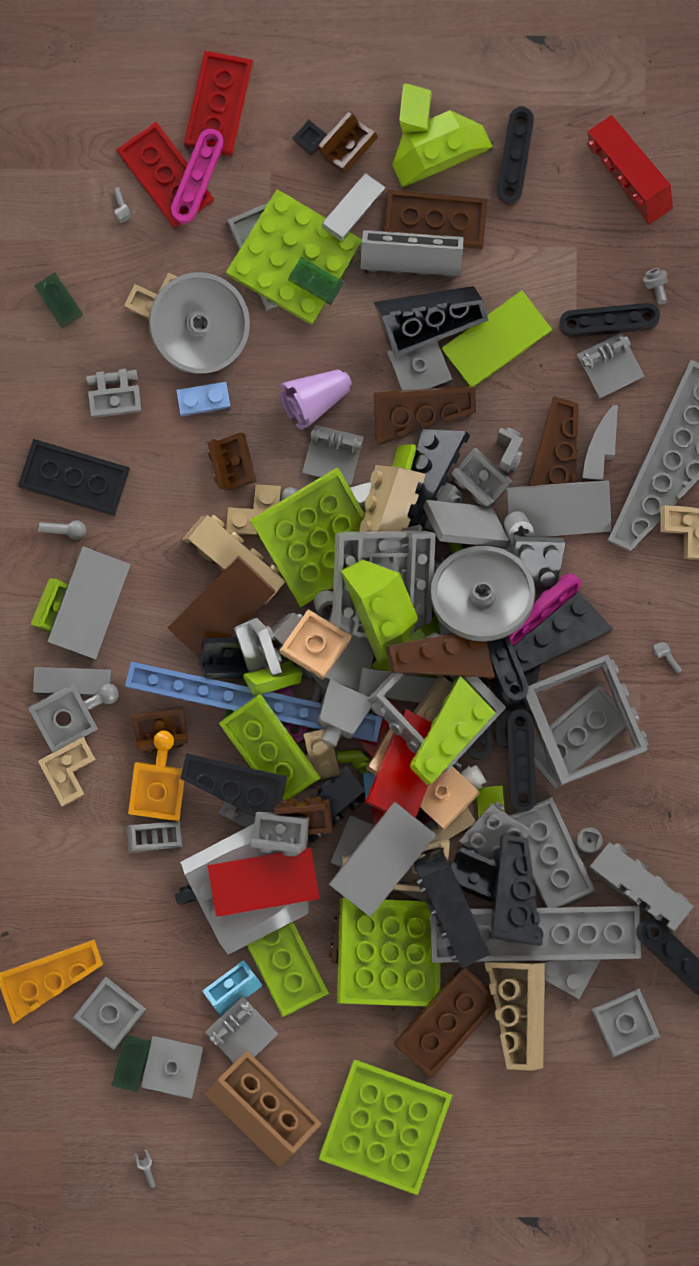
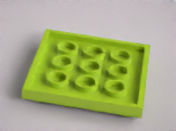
M277 189L226 271V275L306 323L313 325L361 246L362 239L349 232L341 242L321 228L322 223L326 220L325 217Z
M335 468L252 518L250 522L296 602L302 607L314 600L318 593L334 587L336 534L359 532L360 524L364 520L365 514L340 469Z
M340 898L337 1003L426 1007L440 991L441 962L431 963L430 910L426 902L384 900L370 917L347 898Z
M354 1059L319 1160L418 1195L453 1095Z

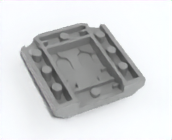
M416 530L337 533L335 538L332 624L359 638L367 637L340 572L362 559L400 573L418 617V621L411 634L418 627L432 623L431 584L434 577L436 533Z
M255 824L181 862L184 874L227 955L309 913L308 901L216 917L207 865L282 852L273 850L272 853L258 852L256 847H250V841L254 839Z

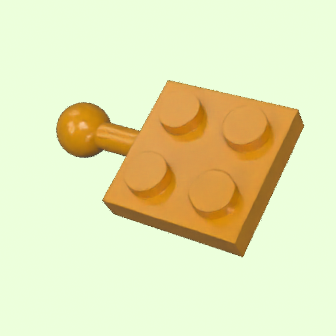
M160 731L154 737V745L158 749L156 765L135 762L128 814L180 821L185 781L180 779L183 768L166 766L167 753L174 745V737L168 731Z

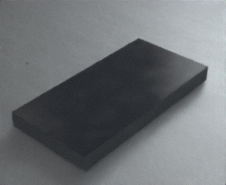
M33 439L18 487L115 517L130 467Z

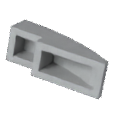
M613 405L609 409L594 433L583 465L581 482L603 481L604 460L613 461L617 405Z

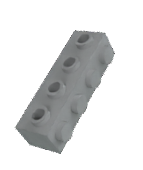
M363 230L360 269H367L371 272L380 270L392 271L397 274L409 272L419 275L437 274L444 277L461 276L464 237Z

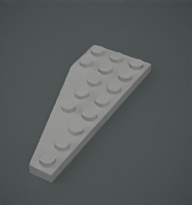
M693 360L689 362L607 541L629 552L661 520V507L664 505L675 506L699 480V363Z

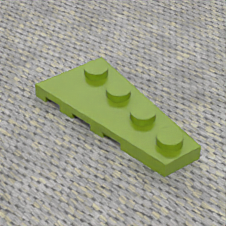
M461 676L455 679L452 690L446 696L441 711L434 719L430 732L424 738L410 765V768L427 786L436 780L495 714Z

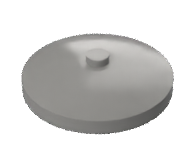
M194 272L173 279L159 291L149 313V332L157 352L171 366L191 374L212 373L232 363L242 352L249 335L250 318L241 294L225 279L209 273Z
M473 546L455 552L441 563L434 574L431 584V602L439 621L454 634L469 640L492 641L512 634L526 622L534 605L535 587L530 571L518 557L497 547Z

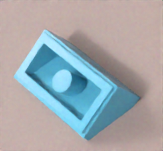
M243 960L202 992L219 1015L222 1016L242 996L246 999L258 990L262 984Z

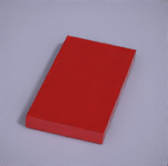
M204 50L184 139V147L195 148L198 138L204 130L215 129L221 133L224 141L221 154L233 156L253 60ZM209 141L207 146L214 147L216 143Z
M155 121L118 147L116 152L173 229H176L181 223H178L173 218L171 206L188 163ZM206 189L198 212L215 201L208 189ZM186 208L180 210L181 215H186L189 212Z
M407 709L403 710L401 715L423 738H426L432 728V722ZM393 733L365 803L386 813L391 805L396 802L416 818L428 786L410 768L416 754L408 748L407 742L401 735Z
M311 847L298 853V856H286L280 852L207 865L216 917L320 899Z

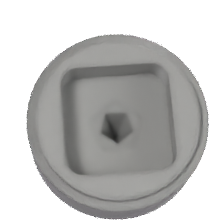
M591 827L582 829L576 838L577 847L586 854L597 852L603 842L601 833Z

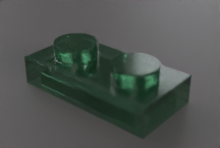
M300 257L288 277V281L329 305L333 304L344 285V281L303 257Z
M56 272L34 285L61 328L66 327L83 316Z
M129 1035L125 1036L111 1086L138 1092L151 1041Z

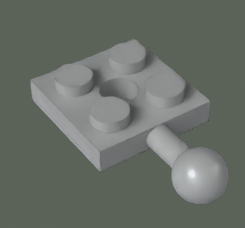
M73 683L28 707L49 748L54 753L98 730L88 710L102 703L112 704L116 702L119 697V691L113 684H105L99 689L97 695L83 702ZM65 711L70 714L71 719L68 724L59 725L56 722V716L59 712Z

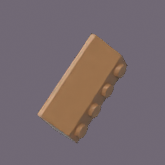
M248 1051L205 1093L279 1168L322 1124Z

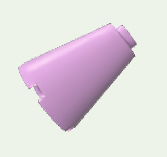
M338 369L284 382L279 385V388L283 389V392L279 393L289 418H296L299 423L295 426L303 430L308 428L348 394L352 382L346 372Z

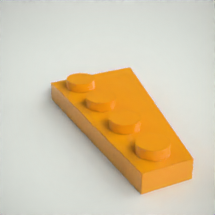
M95 939L0 972V989L13 1024L103 965Z

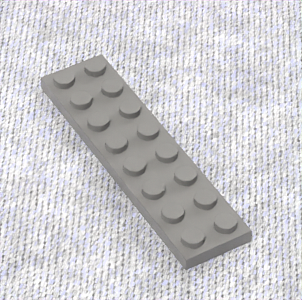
M639 906L536 908L537 912H539L540 923L538 924L543 941L541 946L490 938L493 909H470L490 953L489 956L476 962L641 959V942L636 935V929L640 923ZM430 913L431 963L453 962L446 948L450 946L448 938L442 939L436 926L440 923L438 916L432 917Z

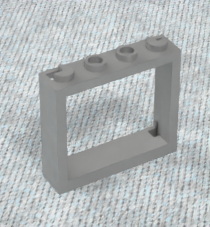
M434 633L426 638L435 637L439 635L437 633ZM392 673L367 701L371 704L372 710L377 715L383 716L389 723L390 729L395 734L401 735L407 742L408 748L416 754L424 738L384 697L404 675ZM449 675L454 681L457 677H459ZM478 677L462 678L488 704L495 714L442 773L448 771L506 708Z
M609 655L528 686L529 690L524 703L533 717V725L559 787L645 753L648 750L647 745L649 744L646 739V733L643 730L640 731L637 725V721H639L637 711L634 707L629 706L627 687L624 683L620 684L617 677L619 673L618 666L613 659L610 660ZM601 668L634 748L569 774L536 693Z

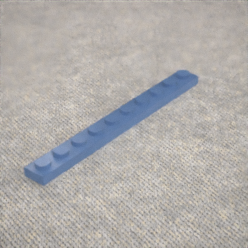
M132 661L125 684L126 688L234 712L256 697L252 695L249 687ZM272 692L261 694L280 722L315 730L325 729L317 724L322 703ZM366 714L351 738L377 743L382 717Z

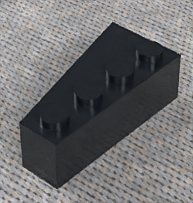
M474 286L374 302L386 342L395 357L489 320L483 299Z
M346 766L339 771L340 776L338 778L328 780L317 791L318 794L310 796L321 797L322 800L330 801L333 827L344 818L342 814L350 808L354 811L364 802L362 798L365 796V790ZM324 833L308 834L307 841L310 840L311 843H314Z
M440 848L418 858L414 862V866L420 878L416 879L422 894L426 892L430 901L426 902L432 917L438 916L440 923L436 926L442 939L448 938L450 946L446 948L452 961L458 960L461 968L489 956L490 953L442 849Z

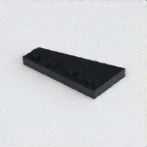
M186 753L180 779L255 817L258 811L274 813V808L283 800L288 777Z

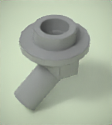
M654 268L646 272L643 283L647 289L654 288L657 302L659 305L668 302L663 284L668 282L667 272L660 270V268Z

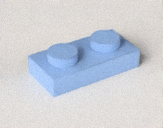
M226 382L176 390L181 416L231 408Z

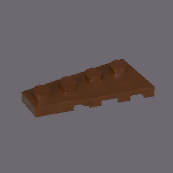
M474 385L373 392L377 444L396 436L400 437L418 429H425L443 421L447 422L476 412Z
M556 396L552 398L528 486L577 482L578 403Z
M450 633L390 645L385 648L391 673L451 675L467 678L482 677L484 679L495 677L486 641L469 640Z

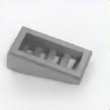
M180 821L129 825L126 828L128 853L182 848ZM171 828L173 842L168 843L167 829ZM157 830H161L162 843H158ZM146 831L151 833L152 844H147ZM135 832H140L141 845L136 843Z

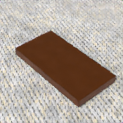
M388 190L384 232L464 237L463 248L483 249L487 199Z
M238 556L168 626V629L200 658L203 638L231 637L235 633L234 628L245 623L276 590Z
M460 967L393 1044L432 1079L496 1007L494 995H491V991L468 969Z

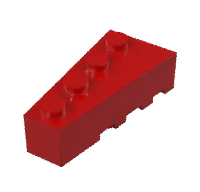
M610 115L587 131L589 139L587 145L594 155L597 154L605 169L612 174L648 225L673 209L671 184L613 115Z

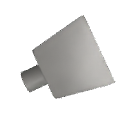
M330 680L325 689L317 721L319 726L326 728L321 741L329 746L336 747L340 736L350 739L371 709V704L367 701L369 697Z

